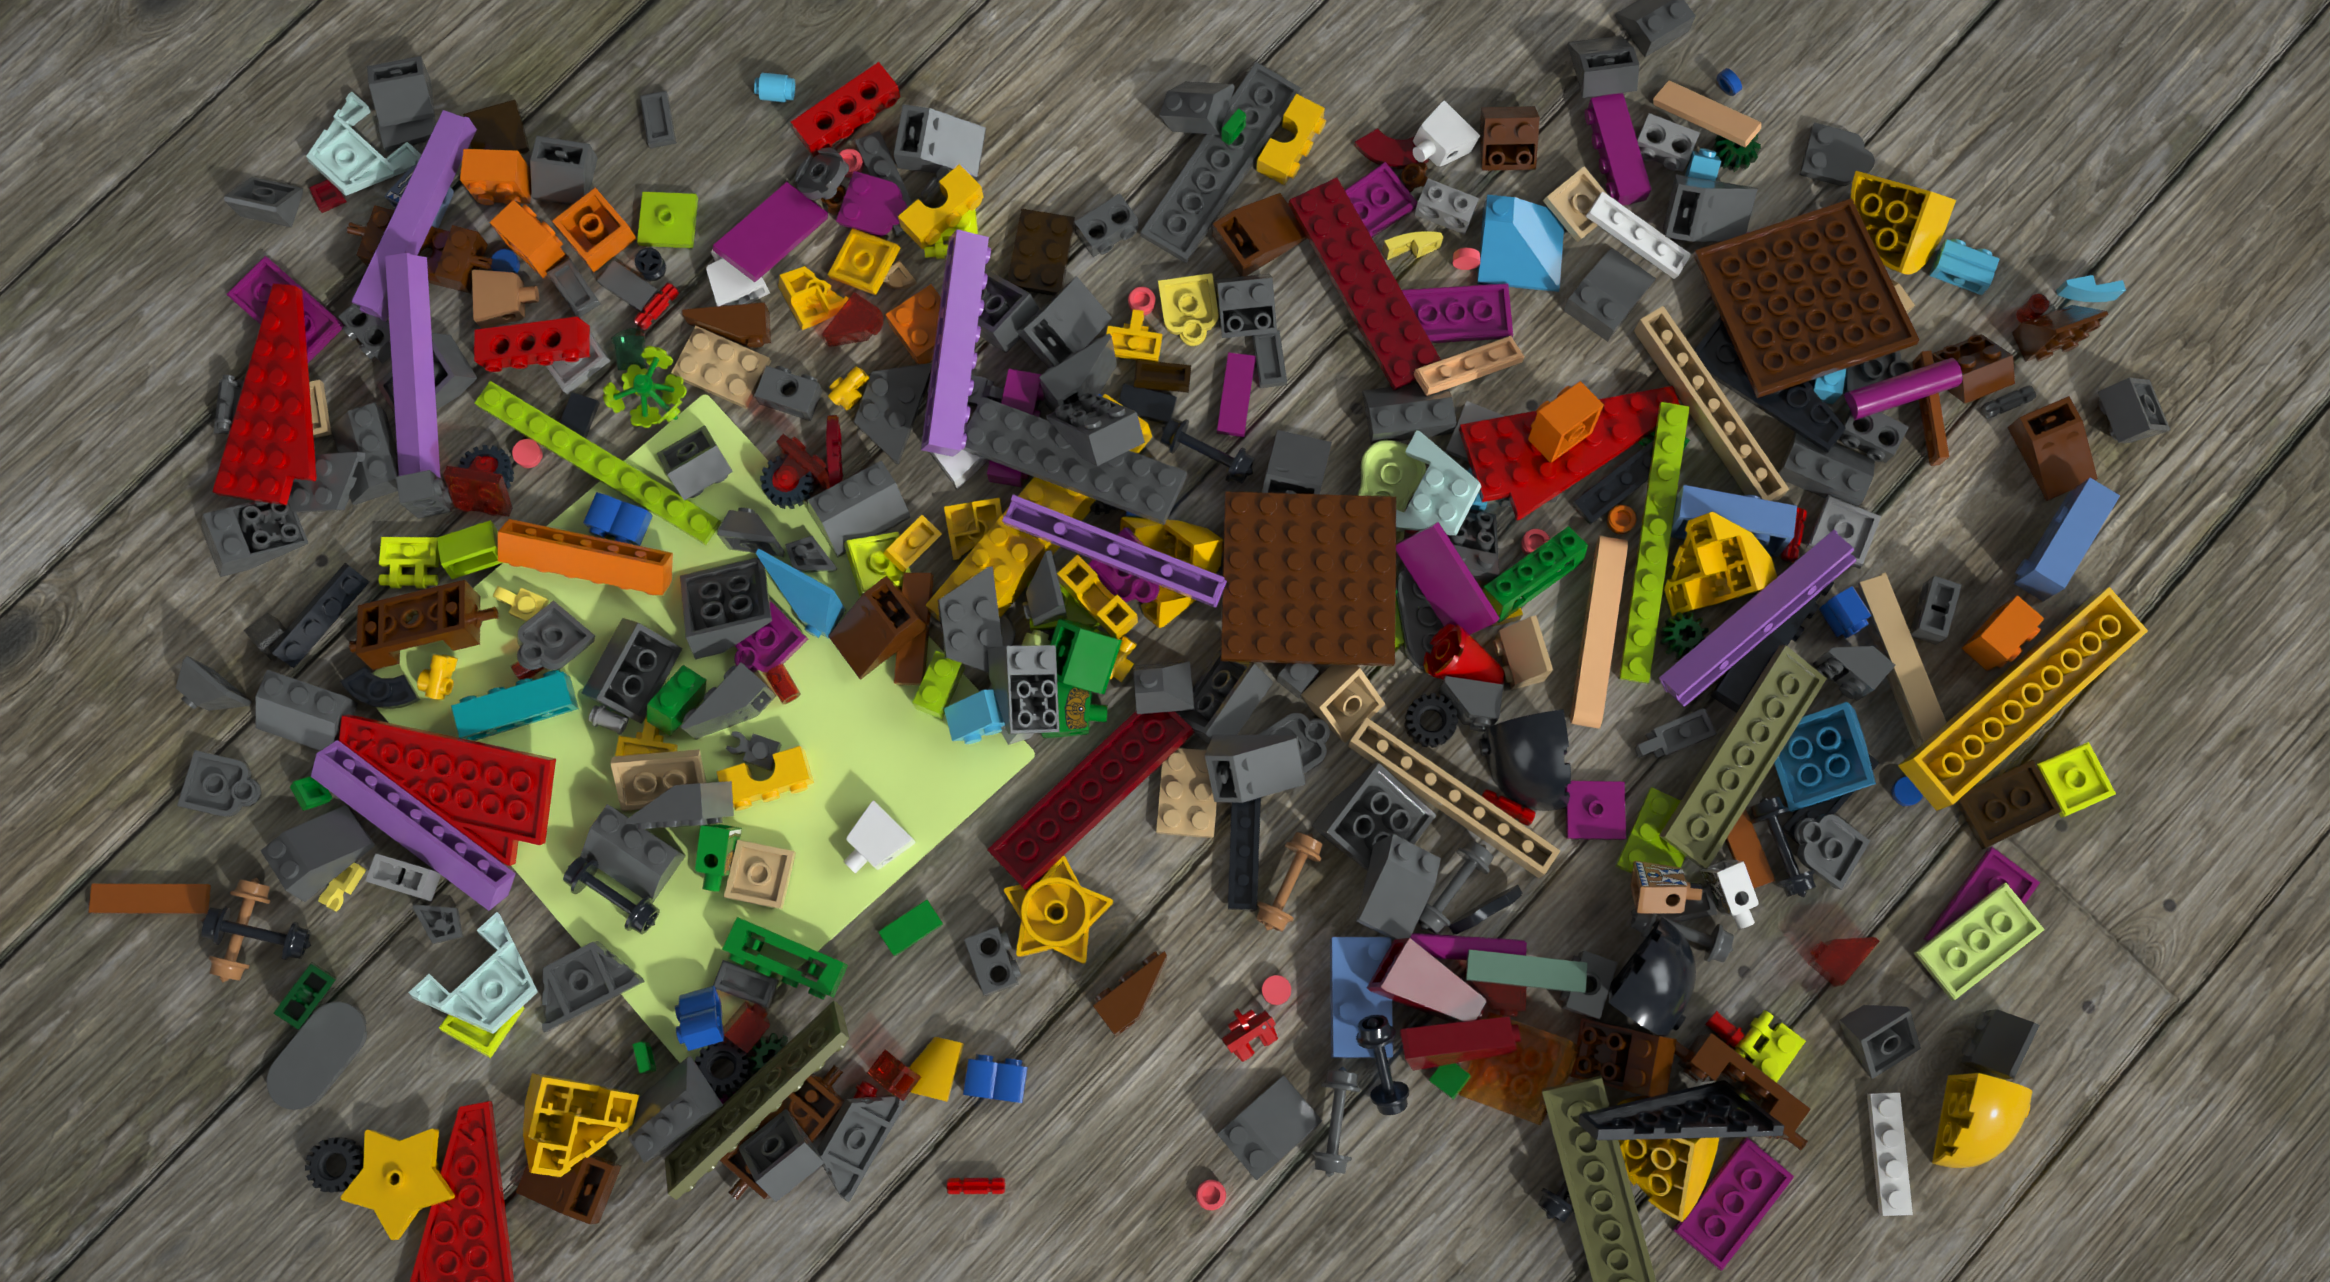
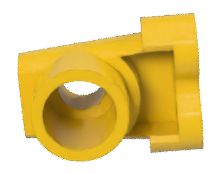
M855 366L845 379L839 377L830 385L829 389L832 392L828 397L836 405H841L847 411L862 398L861 393L857 389L860 386L862 387L870 377L861 368Z
M1123 636L1121 639V646L1110 679L1114 677L1120 682L1124 680L1134 665L1127 657L1137 646L1135 642L1126 636Z
M433 654L430 663L431 670L424 669L418 677V690L426 692V697L444 700L445 695H449L453 689L454 681L451 679L453 671H455L458 658Z

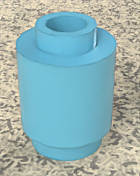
M761 73L760 78H755L754 92L759 94L760 100L787 102V100L794 99L795 79L783 74Z

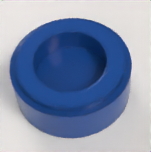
M1725 68L1717 75V82L1727 95L1734 96L1742 90L1740 79L1729 68Z
M499 250L491 257V268L493 271L518 273L520 261L511 250Z
M1908 777L1898 779L1891 789L1893 799L1902 806H1912L1918 803L1923 796Z

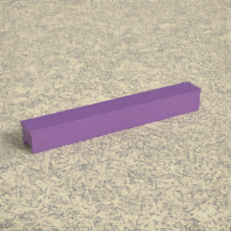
M445 110L442 111L352 299L353 304L360 306L359 310L361 312L378 317L386 322L389 310L385 256L400 253L418 255L462 162L463 149H468L477 130L468 117H461Z
M410 253L385 256L399 476L430 470L438 478H441L427 257L410 255Z
M1012 495L1011 504L1006 516L1002 520L1004 525L1215 608L1227 582L1222 576L1015 495Z
M1835 529L1659 677L1666 693L1669 692L1683 707L1689 704L1855 563L1856 558L1851 554L1854 548L1839 536Z

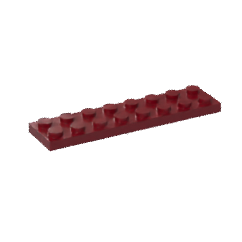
M1338 177L1290 199L1288 205L1393 391L1415 381V369L1441 361Z
M1136 710L987 849L988 852L1027 891L1195 733L1193 728L1175 711L1137 714Z

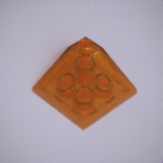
M1489 1012L1487 1019L1503 1016ZM1511 1020L1512 1025L1518 1024L1521 1042L1516 1043L1518 1052L1471 1060L1467 1071L1471 1078L1459 1092V1096L1541 1125L1548 1113L1542 1089L1566 1083L1580 1047L1564 1037Z

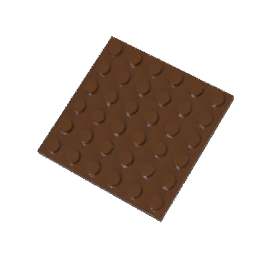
M1852 198L1695 250L1694 252L1697 265L1757 398L1917 345L1920 340Z
M1225 492L1223 577L1227 582L1223 590L1221 661L1394 666L1396 497Z

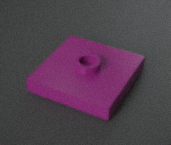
M1571 781V784H1568L1567 788H1565V792L1570 794L1569 803L1566 807V839L1625 840V782Z

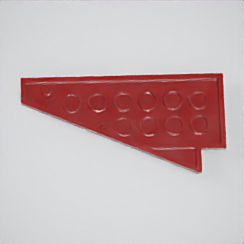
M273 283L212 493L226 497L287 505L294 479L316 481L317 476L302 289L295 285Z
M1669 386L1599 399L1604 406L1593 432L1551 463L1528 440L1532 430L1531 424L1537 416L1536 411L1460 424L1459 433L1473 477L1481 484L1479 490L1481 502L1509 498L1516 520H1521L1656 430L1659 404L1664 402L1680 405L1674 387Z
M349 714L342 716L339 741L505 865L511 866L516 864L519 841L535 845L546 843L556 758Z
M492 1101L461 1106L458 1109L440 1173L455 1197L431 1206L410 1282H514Z

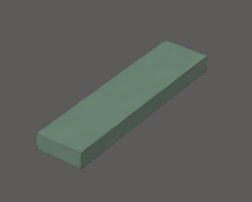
M1468 950L1465 980L1579 993L1586 992L1587 962Z

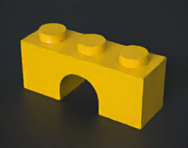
M1296 94L1283 115L1282 127L1292 132L1295 138L1287 143L1278 142L1270 138L1257 159L1256 171L1283 185L1287 183L1289 178L1294 179L1299 171L1301 164L1298 162L1302 155L1307 157L1313 146L1312 138L1315 133L1319 135L1325 126L1326 120L1323 119L1325 108Z
M960 164L939 181L941 192L947 198L943 206L929 208L917 199L898 216L901 228L922 250L928 245L935 244L946 229L955 227L960 222L962 216L969 210L976 209L984 198L981 185Z
M1076 555L1057 573L1059 583L1111 636L1121 639L1138 623L1137 614L1118 595L1114 596L1101 583L1097 573L1079 555Z
M798 746L772 754L775 770L773 775L765 781L754 780L750 767L745 763L716 771L719 782L732 781L733 808H735V811L747 809L752 806L751 802L762 799L763 802L780 798L779 794L783 792L799 793L807 790V785L813 784L814 781L805 750Z

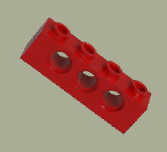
M877 62L792 120L793 130L810 154L815 157L820 154L818 150L831 148L832 144L839 139L849 137L854 129L861 124L872 121L877 113L885 108L888 109L894 106L898 99L901 98L898 85L880 62ZM868 94H874V95H875V96H874L873 98H871V99H865V98H864V97H865L866 95H868ZM846 109H853L849 114H842ZM824 124H831L827 129H820Z
M579 317L476 329L474 331V361L489 372H500L502 368L507 367L524 369L531 364L548 366L552 365L555 361L562 360L565 362H577L579 358L590 357V325Z

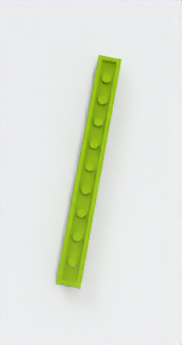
M492 381L488 383L474 403L480 409L704 545H707L722 523L718 518L690 501L683 500L680 495Z
M1664 402L1659 404L1619 679L1645 684H1648L1650 680L1689 406Z

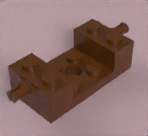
M374 205L366 226L352 222L348 224V234L362 237L356 255L367 267L395 210ZM452 225L450 231L431 227L417 255L420 256V253L426 248L433 250L432 255L427 259L428 283L469 294L472 291V270H479L480 267L489 270L491 268L490 265H492V259L484 257L488 244L480 233Z
M461 580L358 605L357 639L349 641V649L352 653L356 652V655L372 670L400 664V650L441 640L453 651L480 645V627L482 622L497 619L499 614L495 606L480 610L481 596L466 580ZM419 615L418 619L414 623L408 624V622L412 620L413 616Z
M1712 1033L1697 1036L1689 1049L1676 1041L1674 1054L1681 1058L1678 1064L1684 1068L1682 1073L1695 1083L1698 1081L1709 1082L1716 1081L1718 1076L1722 1074L1734 1083L1738 1080L1746 1087L1744 1091L1757 1101L1764 1100L1760 1105L1762 1109L1785 1125L1783 1136L1764 1137L1771 1139V1137L1775 1139L1782 1138L1789 1141L1800 1151L1806 1146L1808 1140L1795 1131L1811 1110L1808 1106Z
M833 1065L824 1078L815 1076L812 1073L804 1081L801 1088L796 1092H792L784 1099L781 1106L775 1112L769 1113L755 1131L749 1132L739 1142L735 1150L730 1153L728 1152L719 1160L740 1178L732 1189L728 1191L730 1195H734L733 1197L739 1200L745 1190L751 1187L763 1199L771 1198L755 1182L738 1147L785 1109L790 1112L813 1143L825 1127L831 1126L844 1103V1100L836 1094L832 1087L841 1074L844 1073L842 1070Z

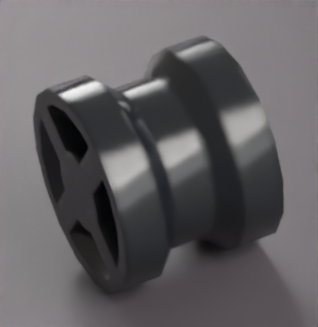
M651 247L644 248L636 254L635 265L644 279L657 281L665 275L666 263L656 249Z

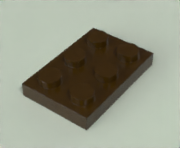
M1021 209L1007 281L1027 292L1055 296L1063 288L1075 217Z
M2034 760L2026 762L1969 790L1956 802L1981 849L1990 847L2062 812Z

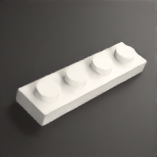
M1604 192L1597 197L1586 215L1591 221L1673 279L1679 276L1692 255Z
M1900 1093L1867 1094L1879 1216L1913 1215Z

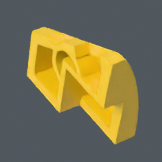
M805 266L779 275L778 287L802 330L817 325L851 306V301L847 296L843 299L831 290L830 284L816 278L814 273Z
M999 497L944 507L953 560L959 559L975 547L1001 517L1002 509Z
M934 1037L895 1083L894 1089L948 1102L964 1044Z

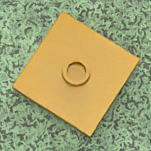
M852 228L827 275L833 280L876 295L901 248L896 243Z

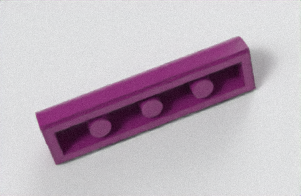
M1949 358L1846 392L1844 397L1854 420L1957 387L1962 383V371L1958 362L1954 358Z
M1412 933L1410 937L1430 955L1438 959L1467 960L1468 950L1526 956L1527 943L1524 940L1424 933Z

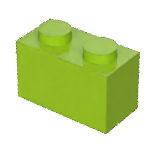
M491 520L437 538L441 565L451 579L503 563L498 561V530Z
M935 651L912 702L915 708L942 720L945 715L944 708L949 706L964 673V664L947 659L943 653Z

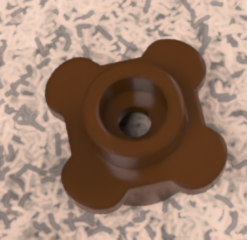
M1420 162L1418 165L1411 163L1403 169L1401 178L1409 192H1412L1417 187L1425 186L1428 177H1426L1427 165L1424 162Z
M843 185L837 187V192L832 198H821V201L828 206V212L831 215L839 214L846 194ZM839 198V201L835 202L834 199Z

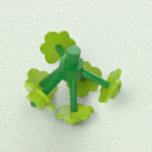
M646 346L641 354L643 358L647 359L646 362L650 365L649 369H641L638 365L632 364L628 367L627 373L625 372L621 375V379L624 382V391L620 392L617 390L612 382L607 383L603 387V400L607 407L612 408L615 413L625 409L623 397L633 393L641 396V404L637 406V409L630 411V422L634 426H642L644 428H649L652 424H660L665 419L669 423L673 419L677 420V415L681 412L678 409L682 403L680 398H683L687 392L685 385H683L684 380L680 376L676 377L673 374H669L665 378L664 384L654 383L651 379L656 367L667 369L673 363V359L667 355L665 350L653 346ZM656 389L661 390L663 393L662 399L655 393ZM651 396L664 409L666 414L662 418L658 414L659 409L657 407L650 408L647 404V397ZM672 403L674 406L670 408L667 404Z

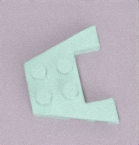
M350 92L345 98L347 102L341 110L338 109L333 116L334 121L328 130L324 129L306 156L309 163L347 196L408 171L413 165H417L421 154L408 142L387 158L379 154L351 128L371 111L368 105L357 95Z
M1416 430L1405 451L1406 455L1429 464V467L1406 511L1396 510V531H1421L1439 522L1447 535H1457L1481 488V484L1423 433Z
M498 912L477 929L479 935L496 952L452 993H449L430 974L408 992L413 999L492 1034L538 992Z

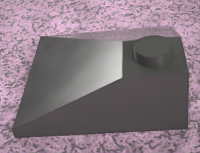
M758 557L680 576L685 635L695 659L724 653L772 621L766 570Z
M1376 762L1328 803L1312 824V827L1335 847L1368 871L1375 843L1395 834L1415 845L1436 817V814L1380 763Z

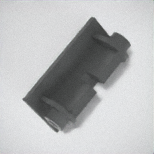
M223 375V378L219 380L214 426L215 434H229L245 380H234L235 377L232 375Z

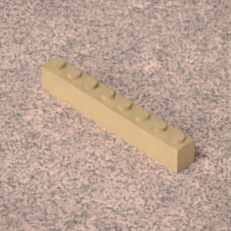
M1662 306L1640 319L1634 329L1635 334L1669 384L1674 387L1675 393L1684 406H1689L1690 415L1744 494L1756 495L1760 499L1773 502L1781 499L1789 490L1788 486L1665 307Z
M1369 718L1364 720L1350 740L1349 748L1372 764L1380 763L1404 786L1537 878L1545 875L1560 853L1559 849Z

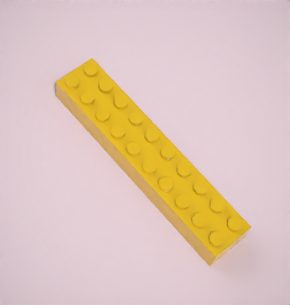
M1104 394L1102 396L1110 401L1120 404L1107 394ZM1140 417L1138 419L1145 443L1129 450L1138 454L1152 438L1149 424ZM1036 477L1018 495V497L1082 521L1091 511L1090 506L1095 501L1093 498ZM1007 508L925 606L931 615L940 622L937 600L986 567L993 566L1000 619L1028 586L1027 584L1034 577L1045 552L1051 550L1053 556L1060 546L1004 525L1002 520L1006 516Z
M2110 587L2096 593L1902 761L1898 767L1936 811L1953 805L2147 633L2148 630Z

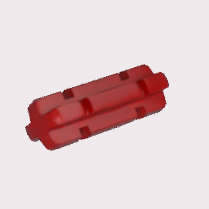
M666 283L660 289L662 292L660 294L657 293L643 308L644 312H639L634 318V323L640 329L647 330L652 324L651 320H656L669 306V300L673 301L678 296L679 292L672 284Z
M1797 507L1794 538L1781 553V559L1784 561L1795 562L1798 558L1799 549L1797 548L1801 544L1804 524L1802 523L1805 521L1807 514L1805 509Z
M1486 789L1482 793L1483 798L1512 818L1519 819L1518 822L1526 826L1532 824L1536 814L1535 811L1527 807L1523 809L1521 804L1501 795L1498 797L1496 796L1497 793Z
M949 1178L947 1180L948 1194H960V1192H964V1194H988V1192L1003 1194L1006 1188L1004 1178H992V1180H989V1178H964V1180Z

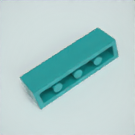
M553 670L544 673L543 678L523 679L517 681L514 687L507 689L497 687L487 691L488 694L481 697L467 696L460 699V703L451 705L459 738L476 741L579 709L571 677L564 672H560V670Z

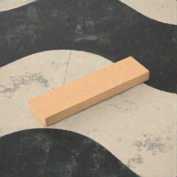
M1668 81L1653 98L1655 106L1743 147H1746L1761 129L1760 121L1672 81Z
M1512 336L1415 369L1414 377L1425 395L1429 396L1522 363L1524 355Z

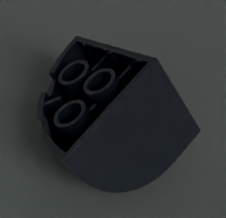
M1564 709L1514 718L1493 725L1485 730L1482 734V739H1479L1480 752L1482 756L1486 755L1490 774L1495 784L1505 796L1532 810L1553 811L1566 809L1570 794L1565 792V788H1567L1568 784H1571V764L1564 762V755L1567 754V747H1569Z
M1663 917L1660 918L1611 982L1609 1003L1646 1029L1660 1036L1667 1037L1672 1029L1677 1031L1686 1019L1683 1012L1694 990L1696 964L1692 949L1686 938Z

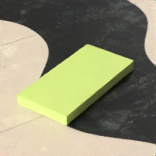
M2003 883L1920 947L1914 954L1951 1001H1953L2044 931V928L2009 885Z

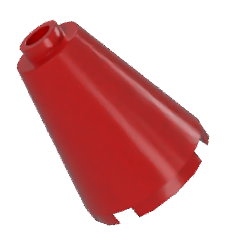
M1448 624L1440 629L1431 640L1430 644L1434 647L1430 654L1425 653L1424 669L1432 677L1444 680L1445 676L1503 684V668L1463 627L1457 624L1456 626Z

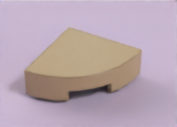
M900 260L891 266L883 281L884 285L893 289H906L917 284Z

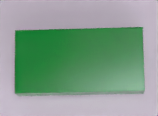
M925 900L878 932L895 957L944 924L930 902Z

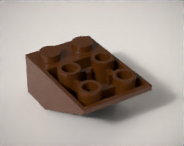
M1281 193L1237 208L1214 222L1212 227V237L1240 276L1250 275L1307 239Z
M2070 305L2021 323L2012 332V335L2025 362L2035 358L2039 362L2053 356V352L2061 349L2064 353L2078 347V342L2090 336L2089 332L2101 326L2100 322L2109 314L2105 310Z
M2070 396L2023 415L2007 427L2046 501L2072 491L2088 478L2098 479L2083 420Z
M886 575L863 593L828 637L861 680L928 626L899 587Z
M1156 951L1142 961L1144 967L1135 973L1133 969L1128 971L1118 980L1121 985L1113 991L1108 987L1095 997L1097 1003L1093 1007L1115 1037L1119 1036L1140 1019L1167 961L1165 951L1160 955Z
M1581 1019L1571 1077L1584 1080L1602 1076L1605 1086L1649 1097L1666 1094L1677 1039Z
M590 1155L588 1158L584 1157L573 1165L566 1174L557 1177L530 1173L527 1163L516 1193L563 1215L587 1224H597L601 1220L622 1165Z

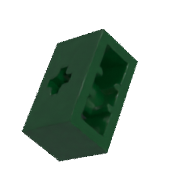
M311 962L273 1014L299 1030L337 978Z

